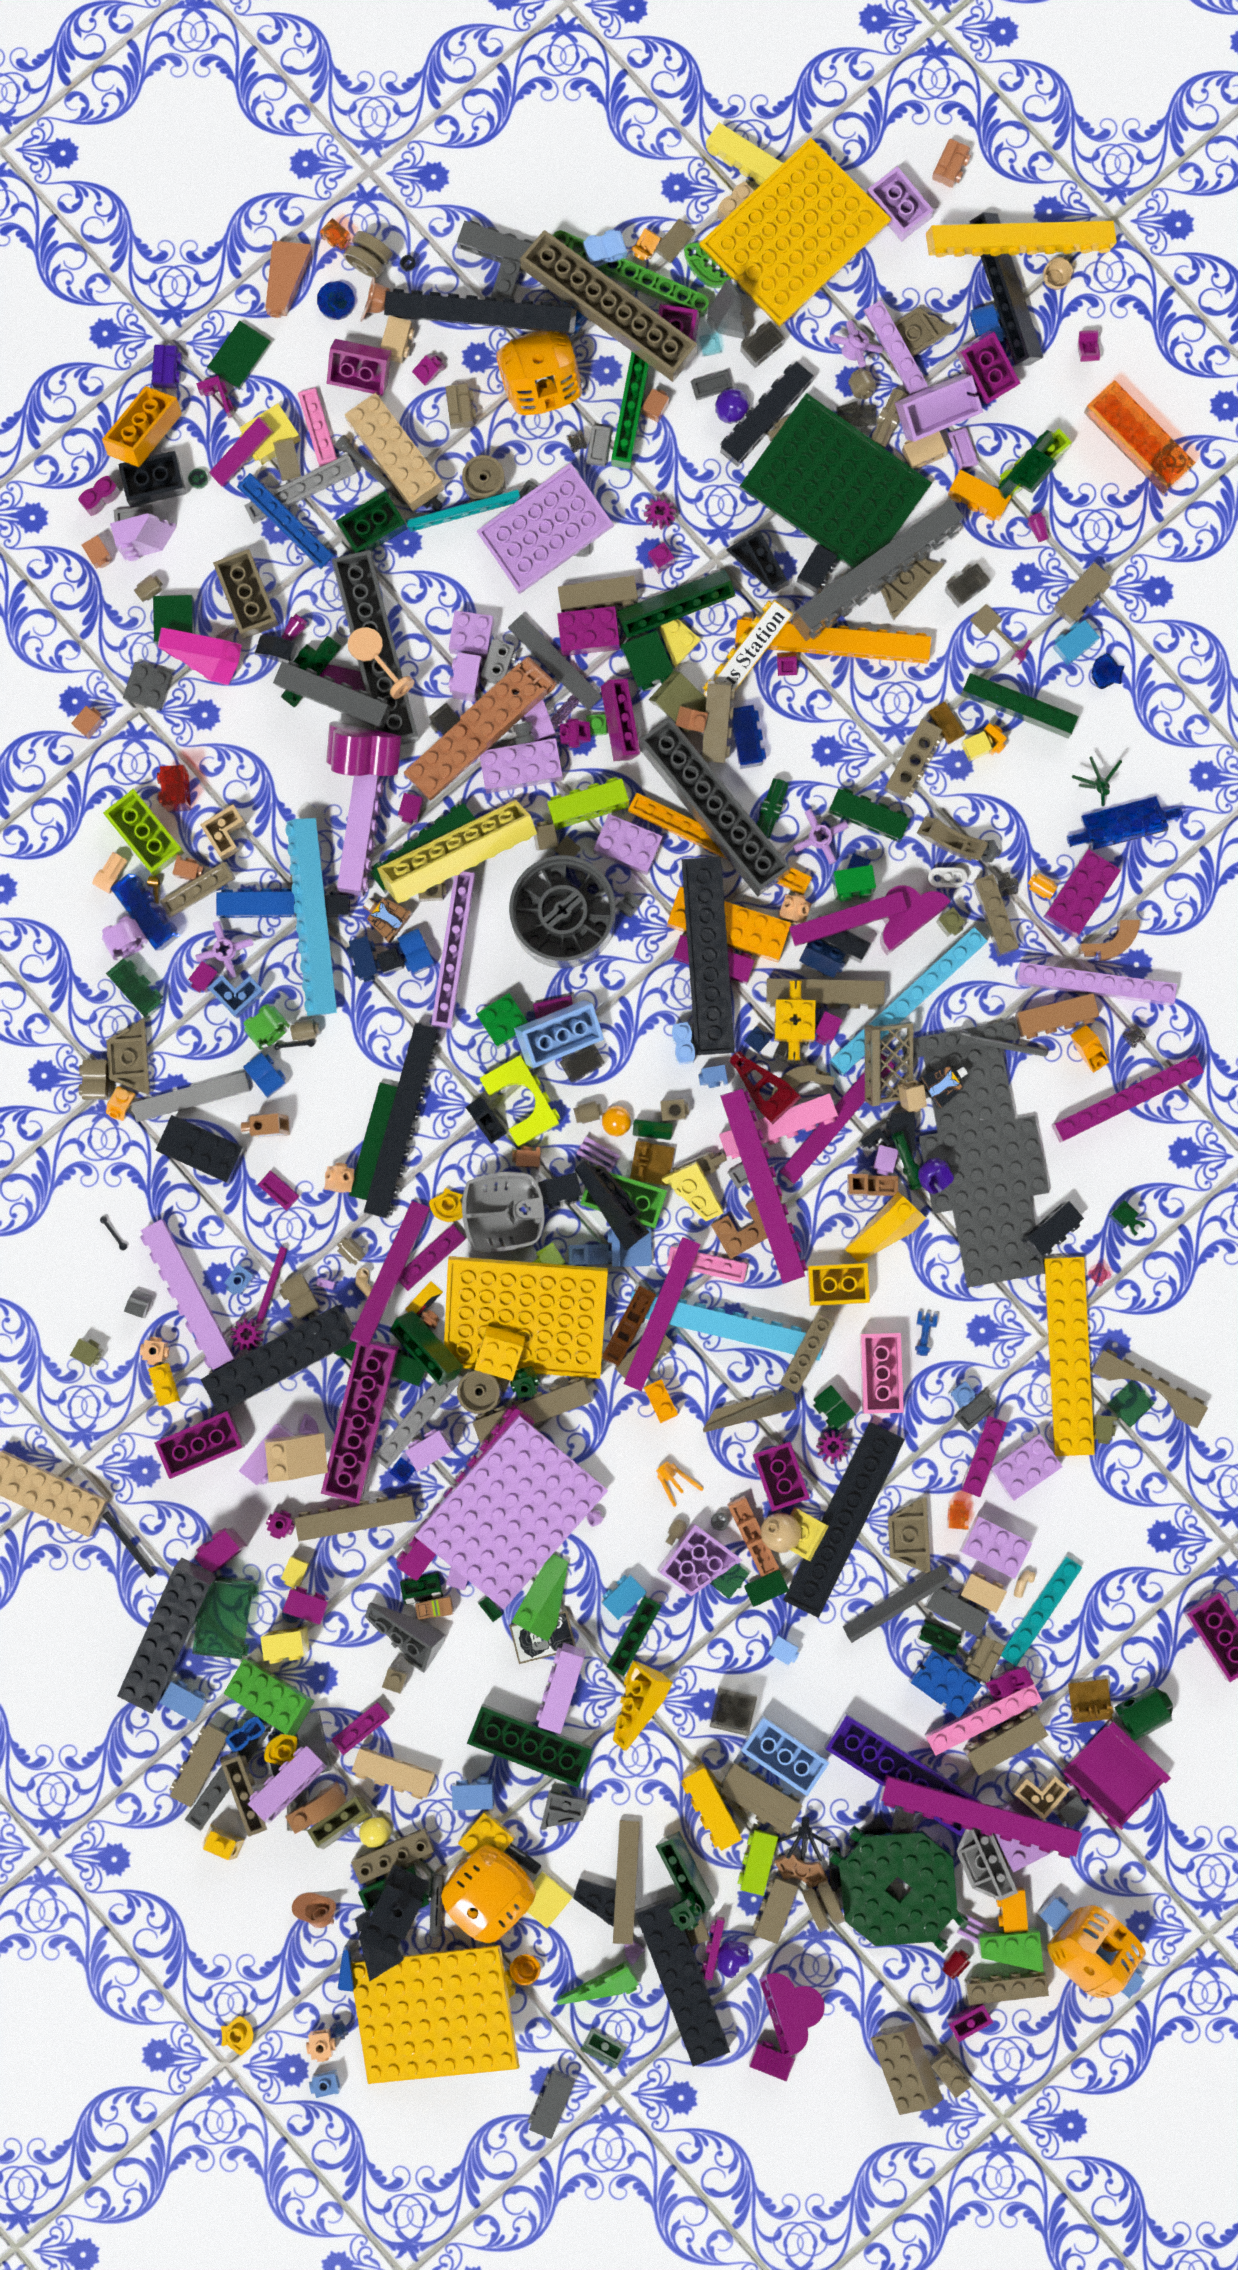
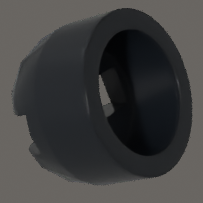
M410 255L403 256L400 260L401 269L406 272L414 269L415 259ZM410 260L411 263L405 268V263Z

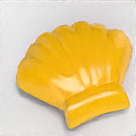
M445 1188L443 1194L429 1201L433 1215L445 1222H455L462 1219V1204L460 1200L463 1195Z
M286 1734L274 1737L265 1748L264 1760L280 1766L286 1761L290 1763L295 1758L293 1754L297 1748V1737Z
M238 2016L228 2026H221V2046L228 2045L239 2055H243L252 2046L253 2028L244 2017Z

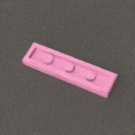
M315 387L298 392V396L319 467L336 460L337 457Z
M671 1246L667 1266H671L678 1249L677 1247ZM697 1252L690 1271L743 1283L748 1263Z

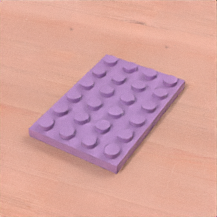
M569 463L476 532L517 592L521 594L613 528L614 524L574 466Z

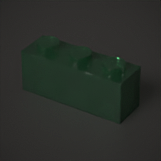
M123 958L106 974L137 1010L148 1019L165 1004L161 1000L164 997L157 989L153 991L150 988L149 984L151 982L144 974L140 976L136 972L138 967L131 960L127 962Z

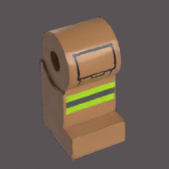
M451 1596L415 1603L417 1619L419 1620L454 1614Z

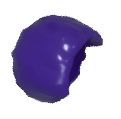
M738 388L725 389L718 395L715 402V412L718 419L728 424L740 421L750 408L747 395Z
M939 1158L928 1159L918 1171L920 1184L933 1195L943 1191L955 1178L946 1161Z
M728 1941L719 1948L717 1967L724 1976L734 1978L736 1973L739 1972V1968L749 1963V1950L746 1943Z

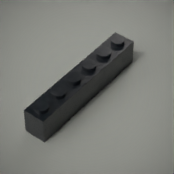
M796 361L793 365L789 364L783 372L785 375L780 380L777 378L773 382L770 392L768 394L764 393L759 398V404L755 408H750L745 416L747 418L743 422L739 421L733 428V434L730 437L726 436L720 443V453L735 466L739 467L768 434V431L774 427V424L783 417L812 384L814 375Z

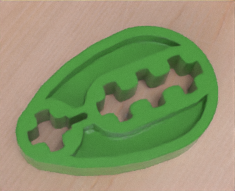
M690 243L685 247L684 258L692 273L703 284L710 288H722L726 280L729 279L731 282L732 279L729 276L721 278L719 271L713 272L712 266L716 267L718 264L699 246V243ZM689 250H696V256H689ZM711 260L712 266L705 267L704 261L708 262Z

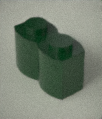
M832 1385L828 1386L813 1399L815 1403L812 1406L819 1414L823 1412L828 1417L825 1421L832 1430L835 1427L838 1430L856 1416L855 1412Z

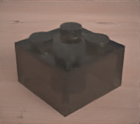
M718 1685L709 1727L749 1736L757 1695Z

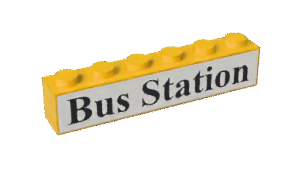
M775 599L772 602L768 600L762 608L764 611L760 618L755 617L750 624L752 629L748 634L746 632L743 633L738 640L740 645L737 649L732 648L726 656L728 661L725 665L721 663L714 672L717 675L712 681L731 682V688L736 690L793 613ZM708 681L703 686V689L705 690L703 692V695L705 697H707Z

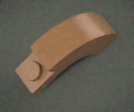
M1140 920L1118 921L1117 932L1113 940L1107 943L1080 944L1079 954H1084V957H1096V954H1098V962L1107 961L1119 956L1135 940Z
M847 1174V1195L894 1196L898 1192V1176Z
M336 1781L321 1790L315 1798L285 1815V1818L294 1834H297L332 1814L345 1803L347 1798Z

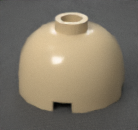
M773 1513L763 1521L760 1535L763 1543L769 1549L778 1553H786L792 1547L798 1545L801 1538V1527L798 1525L795 1517L786 1513Z

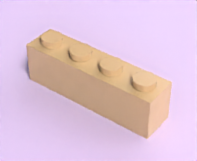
M362 1746L359 1748L351 1771L358 1778L366 1780L368 1777L374 1779L375 1784L385 1786V1784L391 1785L393 1790L401 1793L404 1790L411 1792V1796L417 1799L427 1798L436 1774L433 1771Z

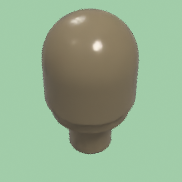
M676 1519L672 1522L667 1532L670 1535L666 1539V1543L672 1546L676 1538L680 1539L687 1529L684 1520Z

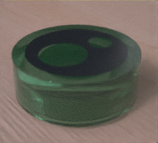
M194 469L189 473L188 481L193 488L203 489L208 484V476L204 470Z

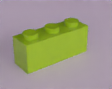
M755 1828L753 1833H749L747 1845H750L749 1851L744 1853L742 1864L745 1865L744 1872L739 1873L737 1884H740V1890L764 1896L778 1840L777 1834Z

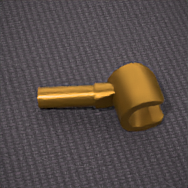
M149 876L147 886L153 887L154 904H159L158 888L160 879Z

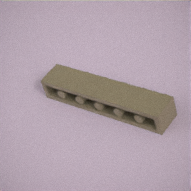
M771 978L766 980V1004H770L772 1008H775L776 999L787 1000L789 998V981H795V989L796 982L802 981L801 999L816 1000L815 1009L821 1008V1005H829V1009H840V1006H848V1009H860V1006H868L869 1010H879L880 1007L884 1006L885 981Z
M577 1377L567 1381L568 1385L561 1388L559 1384L549 1388V1393L543 1395L542 1392H538L531 1397V1400L524 1402L522 1398L512 1402V1404L534 1419L533 1424L588 1404L592 1400L584 1379L580 1381ZM505 1406L494 1409V1414L489 1416L486 1413L475 1416L476 1421L472 1423L480 1444L484 1439L487 1440L489 1438L492 1427L496 1423L499 1424L503 1419L502 1414L506 1410Z
M408 1493L397 1494L396 1499L389 1500L388 1496L376 1498L377 1502L370 1504L369 1500H365L359 1504L357 1503V1506L350 1507L349 1504L338 1505L337 1510L330 1511V1507L318 1509L316 1514H311L310 1511L298 1513L299 1517L294 1518L298 1542L416 1520L413 1496H408Z

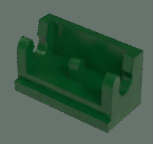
M924 1619L917 1635L918 1639L952 1655H956L957 1646L962 1640L961 1635Z

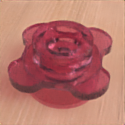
M1102 1263L1096 1264V1267L1088 1271L1087 1274L1098 1287L1102 1286L1106 1279L1111 1278V1273L1106 1271Z

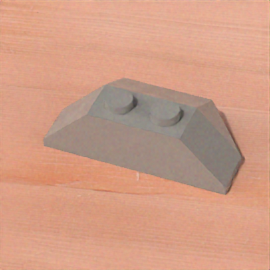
M974 1827L973 1830L966 1829L956 1852L972 1889L999 1901L1017 1894L1018 1891L994 1835L980 1833L981 1829Z

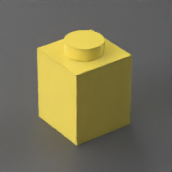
M983 731L963 740L961 746L970 762L990 753L993 742L989 735L986 736Z
M291 1556L281 1577L285 1581L284 1584L292 1588L301 1586L310 1563Z

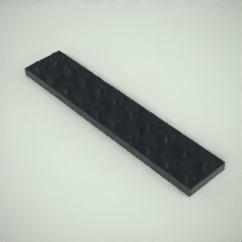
M721 856L681 859L695 1055L735 1053Z
M868 1423L821 1522L829 1527L811 1561L805 1558L802 1559L783 1601L817 1618L820 1617L905 1441L904 1438L874 1423Z

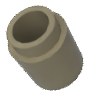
M150 574L136 585L137 588L134 589V592L142 602L149 601L153 596L162 591L161 586L163 583L156 575L152 577Z
M314 1019L295 1022L294 1025H290L292 1039L304 1041L317 1038V1034H320L319 1023L315 1022Z
M596 1101L583 1103L573 1108L577 1123L582 1122L584 1124L600 1120V1115H603L601 1104H596Z
M344 1237L337 1244L339 1247L337 1252L350 1264L356 1265L366 1255L363 1252L364 1249L351 1237L349 1239Z

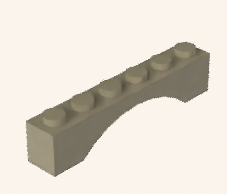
M1109 1349L1106 1351L1100 1350L1090 1372L1106 1381L1130 1379L1152 1387L1167 1400L1173 1409L1176 1419L1193 1428L1199 1427L1208 1410V1407L1204 1405L1205 1401L1197 1397L1192 1399L1186 1396L1188 1392L1179 1387L1175 1390L1169 1386L1170 1382L1160 1377L1158 1380L1151 1377L1152 1372L1144 1368L1140 1371L1134 1367L1135 1363L1126 1358L1123 1361L1118 1359V1354Z

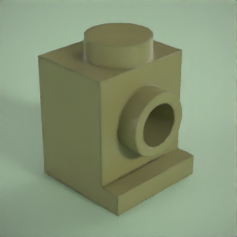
M1095 1415L1093 1433L1094 1439H1098V1443L1110 1444L1112 1436H1115L1116 1425H1113V1421H1117V1417Z

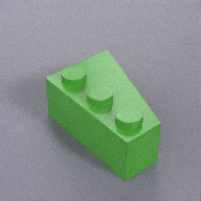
M1037 1927L1028 1928V1931L1004 1933L1001 1930L992 1933L983 1932L977 1935L981 1958L1044 1973L1040 1932Z

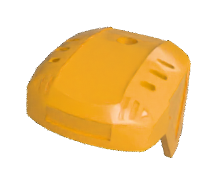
M547 331L528 333L512 339L496 352L506 396L516 413L520 415L546 413L569 405L581 396L582 387L579 369L570 338L566 333ZM553 375L555 385L550 379H542L535 384V380ZM572 375V377L569 380H567L564 383H561L562 380ZM574 382V385L565 391H562L563 388L569 386ZM529 390L532 391L531 393H527V394H521V393H518V392H517V391H529ZM576 390V392L573 395L566 399L564 398L566 395ZM519 398H533L534 400L520 401ZM521 406H536L532 409L521 408Z
M484 1845L463 1858L457 1865L443 1888L441 1898L450 1918L466 1934L475 1940L492 1943L499 1940L526 1914L534 1902L536 1890L529 1876L517 1862L503 1851L490 1845ZM473 1866H477L480 1870L477 1871ZM464 1873H468L472 1876V1879L468 1878ZM457 1881H460L462 1884L465 1885V1887L459 1885ZM514 1904H517L519 1906V1909H516Z
M1095 1905L1077 1908L1047 1944L1049 1955L1055 1966L1085 1993L1096 1998H1109L1123 1991L1146 1955L1143 1945L1130 1930L1110 1913ZM1094 1914H1098L1105 1918L1108 1921V1924H1105L1101 1920L1094 1917ZM1092 1921L1103 1928V1931H1099L1088 1923ZM1088 1929L1092 1931L1098 1938H1093L1083 1930ZM1132 1944L1137 1948L1139 1952V1957L1132 1949ZM1099 1946L1108 1952L1118 1951L1110 1964L1105 1962L1096 1953ZM1126 1952L1130 1953V1955L1134 1959L1133 1961H1130V1959L1126 1955ZM1121 1959L1128 1965L1126 1968L1121 1963Z

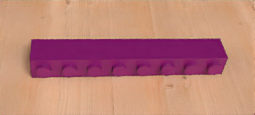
M1196 1055L1051 1126L1061 1143L1204 1073Z

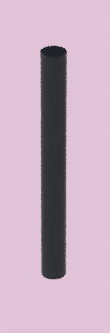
M109 1511L104 1513L102 1517L149 1578L153 1577L156 1574L113 1516Z

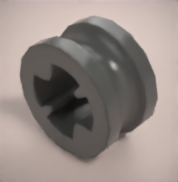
M716 1513L711 1519V1524L714 1529L722 1531L728 1527L729 1519L724 1513ZM721 1516V1519L725 1518L726 1522L723 1523V1527L714 1524L717 1521L716 1517Z

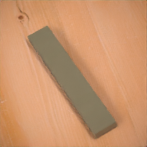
M619 1820L613 1944L633 1945L640 1821Z

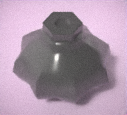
M993 839L985 840L988 845L981 857L983 862H993L1001 854V850L998 849Z

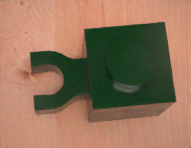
M1125 1200L1121 1201L1108 1214L1121 1229L1128 1226L1134 1236L1139 1234L1134 1229L1135 1225H1140L1141 1228L1146 1226L1142 1221L1135 1219L1139 1213Z

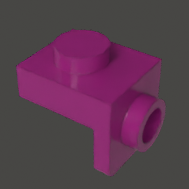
M1098 330L1079 331L1077 346L1080 362L1100 361Z
M429 354L424 356L412 373L426 386L439 371H444L446 366L443 364L441 357L436 354Z

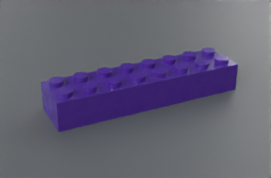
M844 1713L824 1745L827 1751L882 1786L885 1776L888 1775L982 1802L976 1796L847 1713ZM934 1816V1820L959 1836H962L966 1830L961 1827L960 1823L954 1822L953 1825L942 1822V1818Z

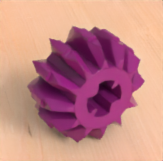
M657 496L656 502L651 498V505H645L647 511L644 512V517H648L646 523H652L653 529L659 525V529L663 530V524L666 527H670L669 521H675L673 515L676 514V509H672L674 503H668L667 497L661 501V497ZM658 510H659V512H662V511H663V515H662V516H661V514H657V511H658Z
M243 1318V1325L240 1321H236V1325L239 1328L232 1327L231 1330L235 1331L236 1334L230 1335V1338H237L233 1343L234 1346L241 1343L240 1350H244L245 1346H247L248 1351L252 1350L251 1344L258 1348L259 1345L256 1340L261 1342L264 1340L258 1337V1334L264 1333V1330H257L261 1323L253 1326L255 1323L253 1318H251L249 1324L247 1318ZM246 1329H249L248 1331L252 1332V1335L249 1336L248 1340H246L247 1337H243V1333L246 1332Z
M832 1430L831 1437H829L827 1432H824L825 1440L818 1437V1440L823 1442V1444H817L816 1448H822L823 1450L817 1454L818 1456L826 1454L823 1457L824 1462L827 1461L829 1456L831 1464H834V1457L837 1458L838 1462H842L840 1454L844 1457L848 1456L847 1453L843 1452V1449H850V1446H843V1443H846L848 1439L840 1440L843 1433L840 1432L835 1437V1430ZM832 1441H835V1445L838 1444V1449H834V1452L831 1453L827 1446L831 1445Z

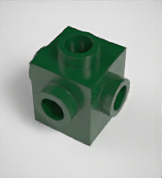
M533 1366L515 1371L513 1380L510 1381L512 1391L517 1393L518 1398H529L538 1392L540 1378L537 1373L535 1374Z
M691 1895L674 1903L669 1909L672 1920L679 1927L680 1931L686 1928L688 1930L694 1929L699 1925L698 1921L703 1917L700 1906L695 1903Z

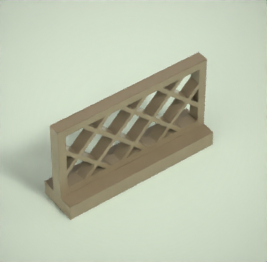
M906 1022L881 1026L865 1025V1102L871 1106H880V1103L900 1101V1095L897 1093L899 1090L898 1085L913 1081V1023ZM902 1028H907V1035L901 1040L897 1034ZM888 1030L891 1035L883 1042L880 1031ZM895 1037L900 1043L892 1050L887 1045ZM905 1046L907 1054L901 1059L897 1053ZM887 1048L891 1054L883 1061L881 1059V1052ZM895 1056L900 1062L892 1069L888 1066V1063ZM905 1065L907 1073L902 1078L897 1072ZM887 1067L891 1073L883 1080L881 1072ZM895 1075L900 1081L892 1088L888 1082ZM887 1086L891 1092L886 1097L881 1098V1091Z

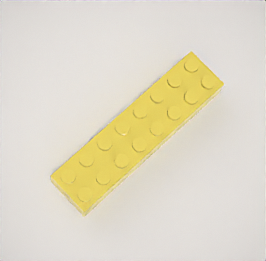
M514 800L377 869L384 887L396 902H405L410 897L423 893L428 888L441 884L446 879L459 875L462 871L475 867L480 862L493 858L498 853L511 849L522 841L529 840L537 832L530 814L517 800Z

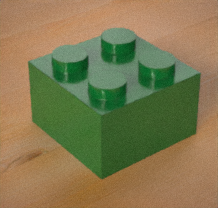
M872 865L833 871L831 880L835 900L848 902L853 897L859 896V899L870 898L871 894H874L876 883Z
M510 993L476 1013L498 1049L517 1038L514 1028L528 1023Z

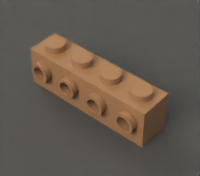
M1093 993L1018 1012L1015 1014L1021 1037L1026 1036L1027 1039L1038 1037L1040 1032L1045 1031L1047 1035L1057 1032V1028L1064 1027L1067 1030L1076 1027V1023L1083 1022L1084 1025L1094 1023L1095 1019L1099 1017V1012Z

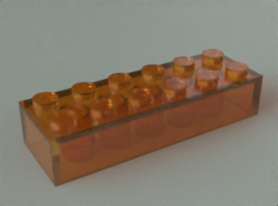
M1116 380L1086 406L1084 414L1163 495L1194 467L1196 462Z

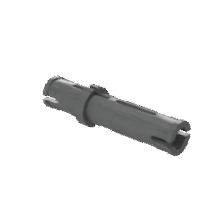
M431 1874V1892H429V1898H431L429 1936L431 1937L442 1936L441 1896L443 1891V1874Z

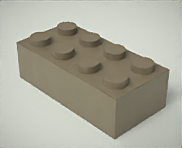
M249 549L213 562L239 633L243 639L279 626Z
M1025 1710L1017 1715L1018 1718L1012 1722L1009 1719L1001 1723V1728L994 1731L991 1729L983 1734L984 1738L978 1741L974 1739L965 1745L966 1748L963 1751L978 1775L983 1774L1049 1736L1035 1712Z
M915 2022L881 2029L871 2037L899 2115L932 2109L943 2100Z

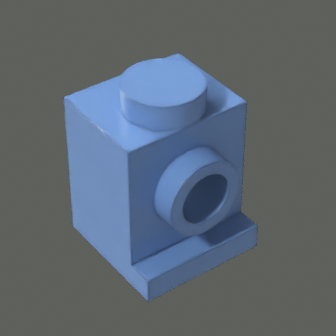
M725 1065L701 1069L702 1074H698L700 1086L708 1085L709 1088L719 1087L720 1083L728 1086Z
M237 1264L224 1282L227 1285L226 1290L233 1295L237 1293L242 1295L255 1278V1275L242 1265ZM236 1277L241 1278V1283L238 1285L234 1282Z
M963 1381L948 1392L959 1409L968 1405L975 1398L974 1391L966 1381Z
M337 2069L314 2074L312 2081L309 2082L311 2094L315 2093L316 2098L339 2094L341 2087ZM325 2083L327 2085V2088L322 2089L320 2087V2084Z

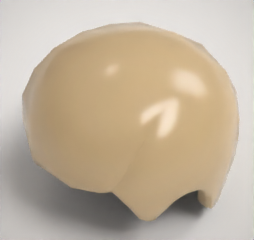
M1062 257L1052 259L1043 270L1044 283L1053 290L1063 289L1071 281L1073 267L1068 260Z

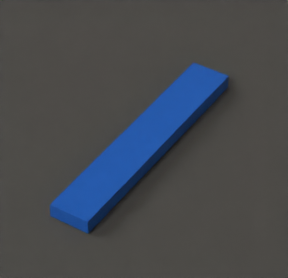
M251 473L237 485V488L320 570L334 557Z

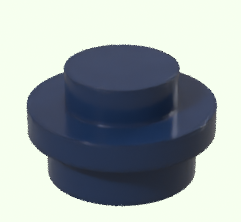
M334 2021L332 2030L335 2037H340L341 2040H344L345 2036L349 2034L343 2021Z

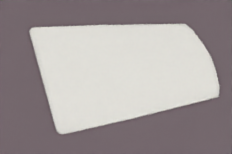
M308 802L303 803L296 812L300 819L316 818L317 827L327 817L325 813Z

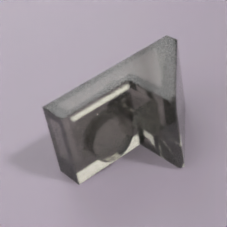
M854 401L837 407V415L854 427L876 426L877 424L876 405H858V401Z

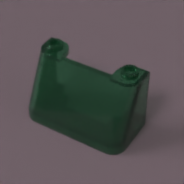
M216 1574L217 1578L197 1620L192 1654L243 1660L244 1656H248L249 1644H246L245 1638L251 1601L253 1597L258 1596L259 1585H256L257 1580Z

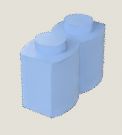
M608 230L603 236L591 235L583 241L587 260L594 267L627 257V250L621 231Z
M687 1022L673 1024L672 1039L676 1045L675 1057L679 1065L691 1064L695 1059V1049L691 1043L692 1031Z

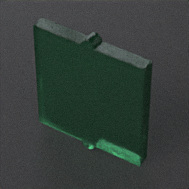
M1131 1380L1107 1405L1117 1414V1418H1121L1131 1428L1155 1403L1145 1394V1390H1141Z
M735 1564L727 1572L711 1581L710 1584L730 1599L736 1590L741 1588V1584L748 1577L749 1573L740 1565Z

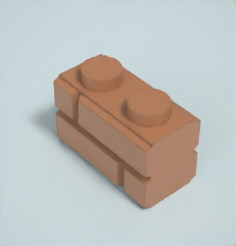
M950 138L933 172L932 179L950 188H953L955 182L959 184L963 175L961 169L963 165H968L971 158L969 146Z

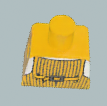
M210 1824L202 1842L203 1850L223 1859L232 1860L238 1857L245 1839Z

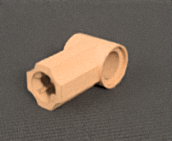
M112 852L103 869H100L95 875L92 884L109 894L112 893L118 883V877L128 861Z

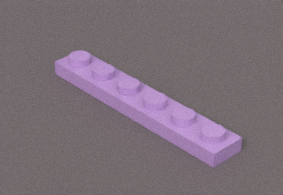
M882 300L863 310L908 394L911 396L929 388Z

